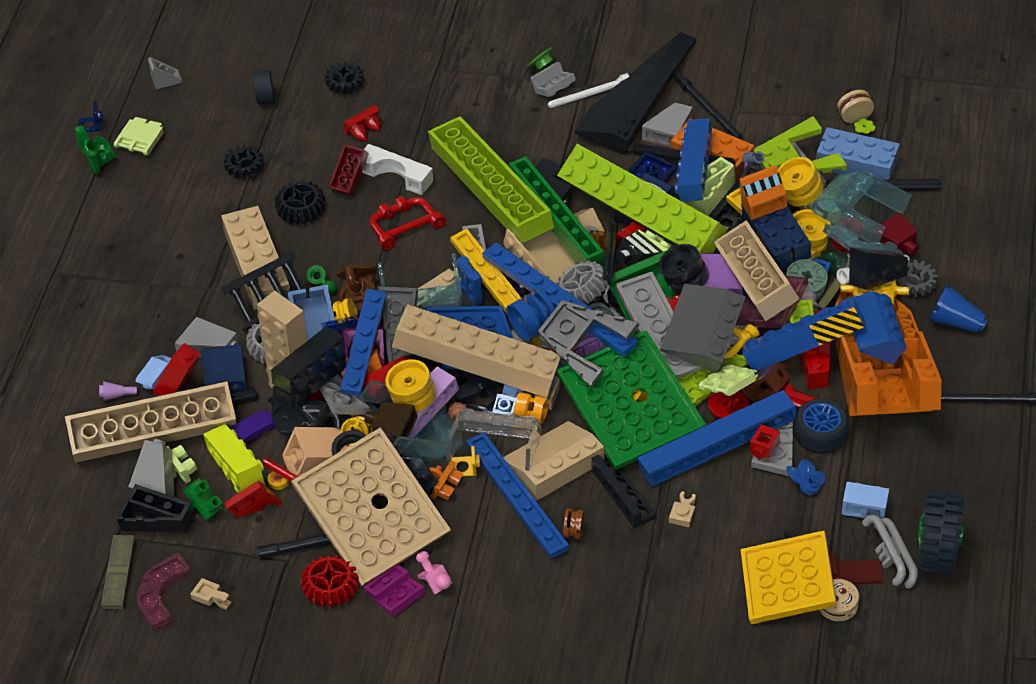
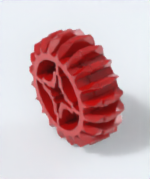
M328 554L327 558L319 556L318 561L312 559L311 565H306L305 571H302V592L306 595L308 601H312L315 606L320 603L322 608L329 605L332 609L334 604L340 607L342 601L348 603L349 597L354 598L355 591H358L359 576L357 573H353V571L357 570L356 567H349L350 561L345 562L344 558L339 559L337 554L335 557H331Z

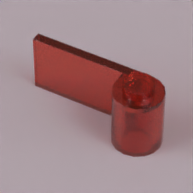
M829 552L833 579L847 580L852 584L883 583L880 560L838 561L837 555Z

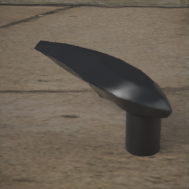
M491 402L487 406L473 403L463 404L474 414L490 416L493 415L492 411L495 402Z

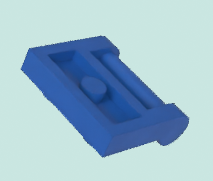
M461 256L457 259L461 275L460 289L474 306H479L483 304L481 275L472 269L467 257Z

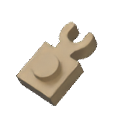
M682 491L679 502H674L669 516V523L690 527L695 512V506L693 505L695 504L696 495L692 494L690 499H685V492Z

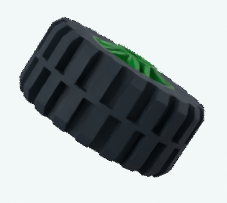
M936 489L927 491L925 510L920 518L918 532L919 555L917 568L921 571L947 575L955 572L958 548L962 545L964 531L962 517L965 496L961 493Z

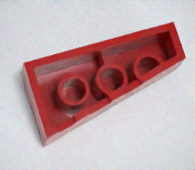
M830 342L798 354L808 390L828 387Z

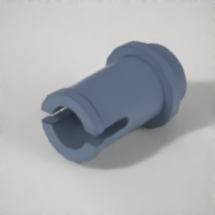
M748 151L742 157L744 164L746 162L753 165L762 163L761 160H764V155L760 151Z

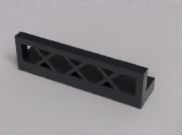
M599 455L591 458L593 474L633 528L656 518L654 511L622 468L615 470L613 474L608 468L612 466L609 460L603 461ZM619 481L624 482L626 484L625 488L622 487ZM630 496H635V503L633 502ZM640 510L646 511L647 515L641 517Z

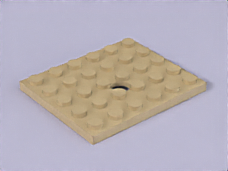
M381 427L291 481V484L340 557L344 558L345 562L350 561L349 567H356L357 570L353 571V573H357L359 576L358 583L361 587L451 531ZM377 494L385 496L388 500V505L383 509H377L371 503L372 498Z

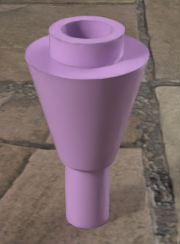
M103 381V385H99V397H103V401L123 395H137V387H123L122 385Z

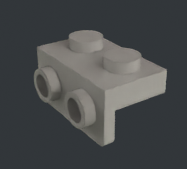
M560 62L552 64L531 77L535 93L546 97L554 96L557 91L569 87L570 83L576 80L573 73L563 71Z

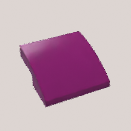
M398 564L380 574L363 587L368 596L392 617L426 593L424 586L410 577L409 571Z

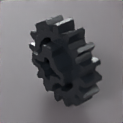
M344 62V64L337 63L336 67L332 65L331 70H326V86L329 87L330 91L335 89L336 94L339 91L342 94H345V92L351 94L353 89L358 91V86H363L364 74L363 69H360L359 65L354 67V63L350 65L347 62Z
M243 145L242 148L236 146V150L229 149L230 153H225V158H223L225 171H228L229 176L234 174V178L241 176L244 179L247 175L251 178V174L257 175L258 170H262V165H264L263 153L259 152V148L253 149V145L249 146V148Z

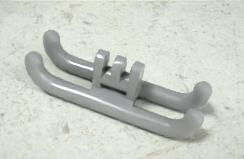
M867 516L863 519L862 525L868 527L874 523V528L878 530L883 540L875 549L883 567L889 568L893 563L896 565L897 574L892 580V584L899 586L903 582L906 575V564L909 570V577L905 581L904 586L907 589L912 588L917 581L918 570L895 524L886 517Z

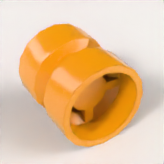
M519 392L515 401L513 415L515 418L524 420L530 418L532 422L543 424L548 412L549 399L541 396L533 398L532 394Z

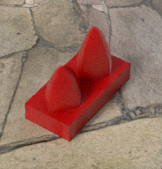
M376 105L346 120L342 129L345 134L351 133L357 139L366 142L367 133L364 125L379 131V110Z

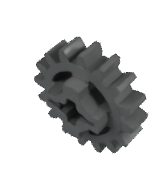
M914 260V263L908 261L907 276L897 279L896 285L898 287H909V295L913 293L915 297L918 294L925 296L926 292L932 293V289L936 288L938 275H936L935 269H931V264L924 265L925 261L918 263L917 260Z

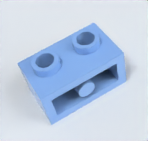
M847 482L843 498L842 515L860 518L876 515L880 518H885L889 489Z

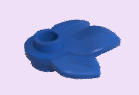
M806 459L800 461L798 468L787 466L786 468L792 481L800 484L801 491L806 495L817 493L820 490V486L824 485L826 481L824 473L816 471L815 466Z

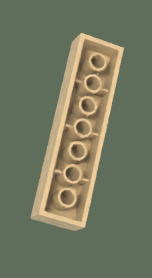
M408 304L396 328L392 344L394 348L546 398L561 358L559 354Z
M228 382L65 416L75 463L140 449L143 447L145 440L153 442L154 439H158L167 443L203 435L223 424H226L229 429L236 425Z

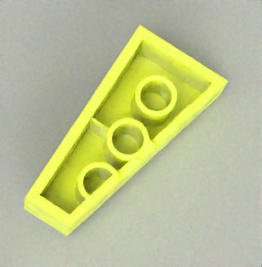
M223 424L203 434L208 451L218 466L222 467L228 480L231 479L237 494L257 481L265 485L261 472L264 470L261 461L255 459L251 449H246L245 443L242 439H238L233 429L230 430L226 424Z

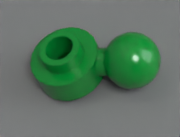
M314 265L308 269L307 279L311 284L315 286L327 285L329 296L335 294L337 286L333 281H327V272L324 268ZM320 273L321 277L315 279L316 274Z

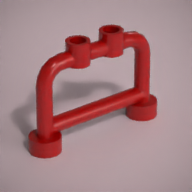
M401 196L396 199V205L389 207L386 203L381 204L378 208L379 212L373 214L369 221L371 228L379 237L378 243L384 250H389L395 245L393 237L429 222L435 229H439L445 225L446 218L441 212H435L431 205L423 198L414 197L406 200L405 197ZM413 205H421L428 214L387 232H384L377 223L379 219L391 218L396 212H406Z

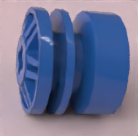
M539 289L525 295L524 300L518 299L506 308L513 329L526 342L540 336L538 330L555 309L548 296Z

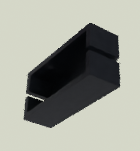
M325 326L272 368L274 401L293 411L339 372H342L346 368L344 336Z

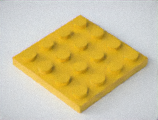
M825 531L741 549L748 614L751 624L837 606Z

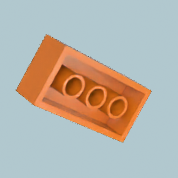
M687 122L671 140L672 149H683V129L687 127ZM712 128L710 155L734 158L736 162L734 165L736 183L744 172L745 164L742 161V157L745 152H754L755 145Z

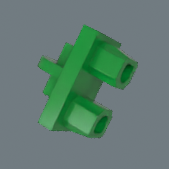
M198 478L183 491L191 500L193 508L196 507L203 518L207 520L222 508V501L218 496L212 495L209 491L210 485L205 479L201 480Z

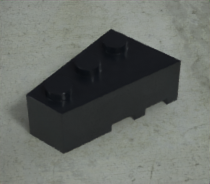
M850 247V285L869 290L907 276L908 257L891 251Z
M135 484L116 520L122 531L187 532L196 513L192 504L188 501Z

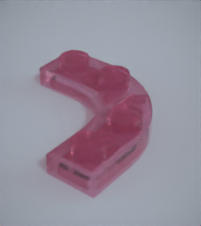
M180 553L159 562L148 570L142 578L139 590H137L139 609L153 631L172 621L170 613L160 599L163 588L171 581L190 572L188 564Z

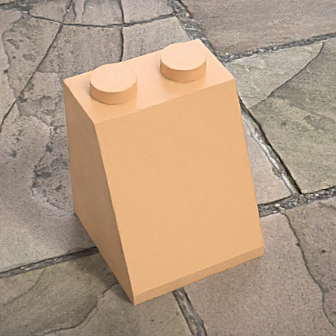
M295 427L282 455L287 470L299 477L332 457V443L341 433V429L331 427ZM345 445V446L341 449V451L344 450L345 448H347L348 446Z

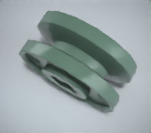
M803 259L793 262L788 267L786 279L797 295L810 291L816 294L818 300L824 294L828 276L821 264Z

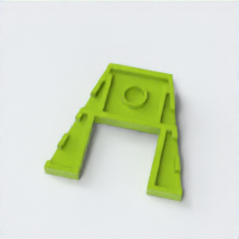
M813 116L755 148L754 152L760 151L764 155V160H761L760 166L765 169L776 165L778 169L787 160L800 157L791 143L822 133V128ZM839 153L812 161L817 171H822L823 173H830L833 169L847 170V164Z

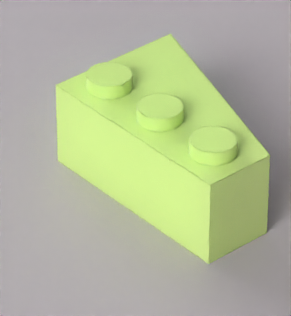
M722 157L709 164L704 199L683 203L709 216L735 184L734 165Z

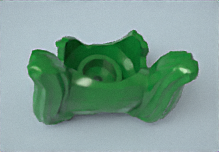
M83 125L76 126L75 133L78 146L89 160L91 171L95 175H99L102 167L108 162L113 161L117 155L105 138L98 135L96 140L91 141Z

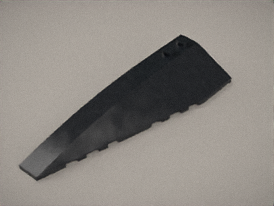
M679 32L630 73L628 78L622 80L592 105L574 133L625 155L672 80L673 73L679 69L696 42V38Z

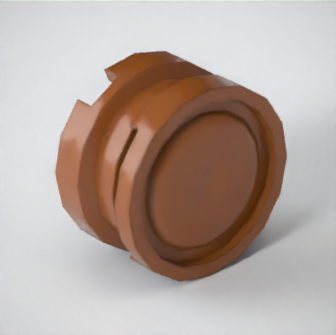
M571 508L566 509L563 538L572 536L575 539H581L584 525V510L573 511Z

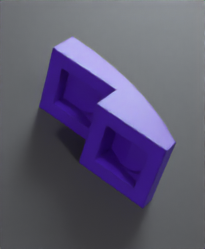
M264 410L240 421L231 430L233 429L238 439H242L245 443L258 439L260 432L276 427L273 423L272 415L267 410Z

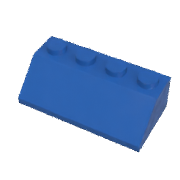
M875 291L847 298L846 300L855 299L865 318L864 328L853 332L859 351L893 365L907 347L891 298L886 294H880Z

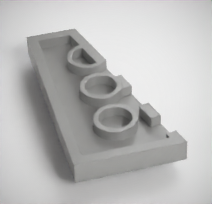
M793 421L775 429L780 431V443L769 459L764 457L758 459L753 456L751 467L789 476L786 468L787 466H792Z

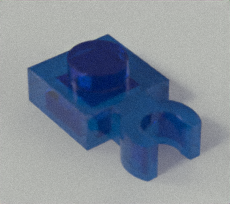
M351 316L342 320L336 319L323 322L321 327L323 329L326 326L340 333V331L346 328L357 327V320L355 316Z

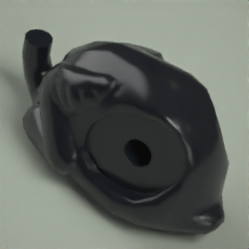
M274 396L268 400L272 405L271 415L273 423L277 430L285 436L291 437L295 427H328L331 417L334 419V427L341 428L343 425L342 414H333L327 402L306 399L292 411L274 401Z

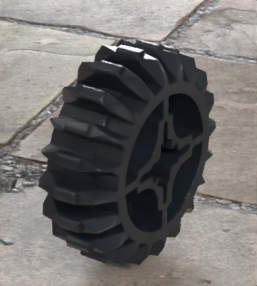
M296 181L295 184L289 183L288 186H283L282 190H278V194L275 196V209L283 221H288L289 224L294 222L297 226L298 223H312L313 219L318 220V216L323 215V210H325L326 199L322 189L317 184L313 185L312 182L305 183V181L298 183Z

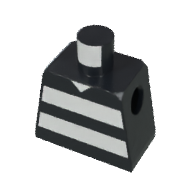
M635 231L621 240L616 251V259L619 263L631 266L663 251L639 231Z

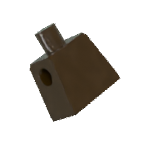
M384 402L380 405L377 413L368 411L364 421L367 424H371L373 432L381 427L392 445L404 448L418 415L412 404Z

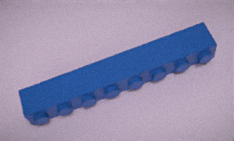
M783 390L772 394L759 402H755L746 408L637 457L639 470L649 485L653 487L751 441L761 424L777 429L794 421L796 406Z

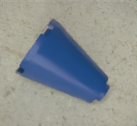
M949 285L943 291L929 319L932 322L975 333L978 330L983 331L987 320L984 319L986 315Z

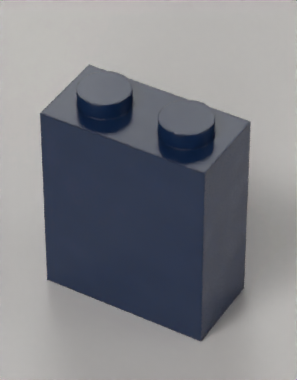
M241 344L201 349L205 386L228 382L230 393L247 389Z

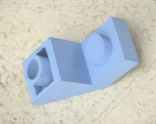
M165 355L152 357L137 376L135 382L143 384V387L146 389H154L171 358Z
M504 384L502 394H497L492 414L513 418L517 395L519 392L525 391Z

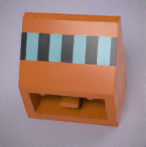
M776 165L740 178L742 206L751 220L787 207L786 191Z

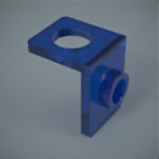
M97 101L94 102L93 107L94 117L79 119V126L86 122L93 123L91 127H84L86 132L100 131V122L103 121V114L98 109Z

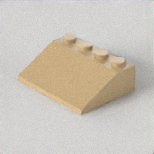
M567 421L503 458L537 501L592 470V457L599 455L604 461V446L592 433Z

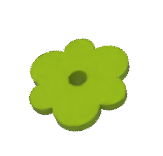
M862 118L854 123L857 133L867 135L869 132L875 131V126L870 120L867 121Z

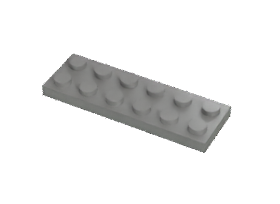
M653 272L617 283L616 290L631 320L638 321L640 325L637 328L638 333L647 330L660 351L674 312ZM660 351L677 379L702 369V367Z

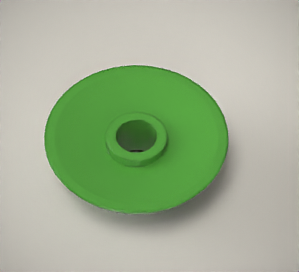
M553 47L548 48L537 56L527 67L535 65L539 71L553 61L549 55Z

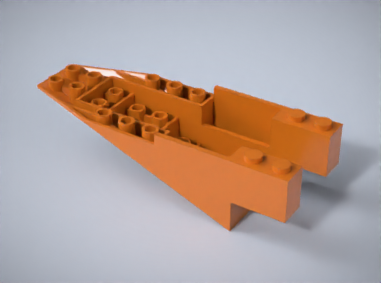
M840 291L835 306L847 298L854 297V295L849 292L841 293ZM895 297L894 304L892 305L907 348L893 365L860 352L853 332L835 339L849 416L941 410L942 380L923 332L918 330L911 310Z

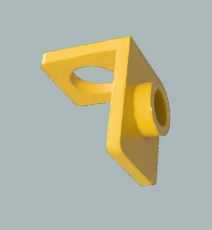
M471 446L472 456L452 458V461L456 462L455 469H457L456 467L460 462L468 464L469 468L465 472H461L463 473L462 477L477 476L476 467H480V457L475 455L474 446Z

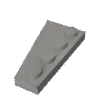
M338 374L320 388L333 414L357 416L366 415L369 411V406L359 396L341 394L340 389L343 379Z

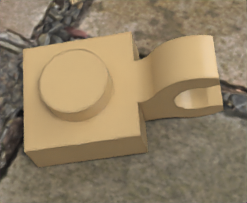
M203 578L190 594L193 600L208 606L215 602L219 607L227 609L231 604V601L227 600L229 594L221 592L220 585Z

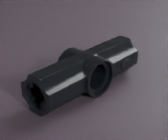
M474 374L470 381L458 385L459 390L453 397L455 402L464 403L478 396L487 398L494 393L495 389L504 386V384Z

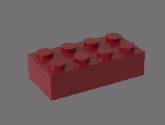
M344 144L328 188L353 197L369 153L364 149Z

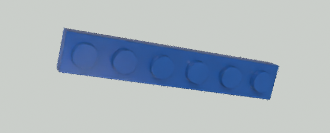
M366 289L340 389L341 394L362 395L387 297L385 291Z

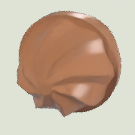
M455 402L450 405L448 416L453 422L461 423L467 419L468 408L465 404Z

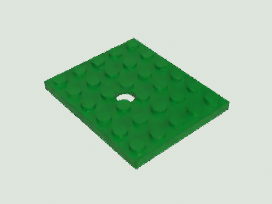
M647 330L632 336L638 341V346L625 357H622L610 347L584 357V359L603 369L604 372L593 388H590L569 365L557 369L559 379L593 435L604 446V453L615 470L638 460L637 457L706 426V423ZM636 390L643 393L646 392L648 398L644 402H636L632 398V393Z

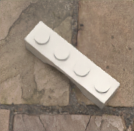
M370 144L364 148L369 154L362 173L373 177L386 172L397 173L404 177L407 190L423 195L432 184L433 169L431 167Z

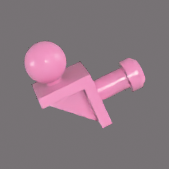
M420 552L417 554L416 559L418 562H421L425 571L418 574V578L426 579L433 594L448 589L452 581L444 566L440 564L432 565L428 559V552Z

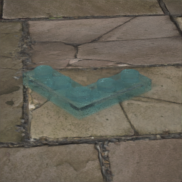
M835 223L834 225H825L824 233L849 251L850 247L891 251L903 255V252L892 242H862L856 234L845 230V226Z

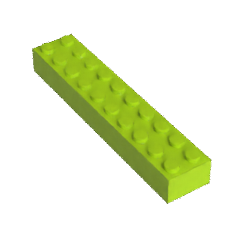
M461 116L428 131L432 149L500 223L515 234L521 243L527 242L554 228L551 210Z
M576 144L557 175L565 182L572 184L576 189L675 245L690 244L695 246L700 255L713 254L717 248L714 241L727 232V229L718 221L579 144Z

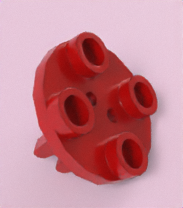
M740 390L731 396H727L723 392H713L708 399V409L718 419L748 407V399Z

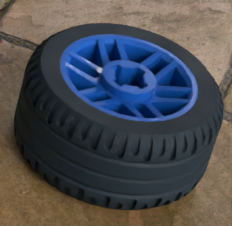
M827 399L810 400L801 405L797 410L794 419V435L798 443L809 451L819 453L831 452L841 447L847 439L849 418L844 408L836 402Z

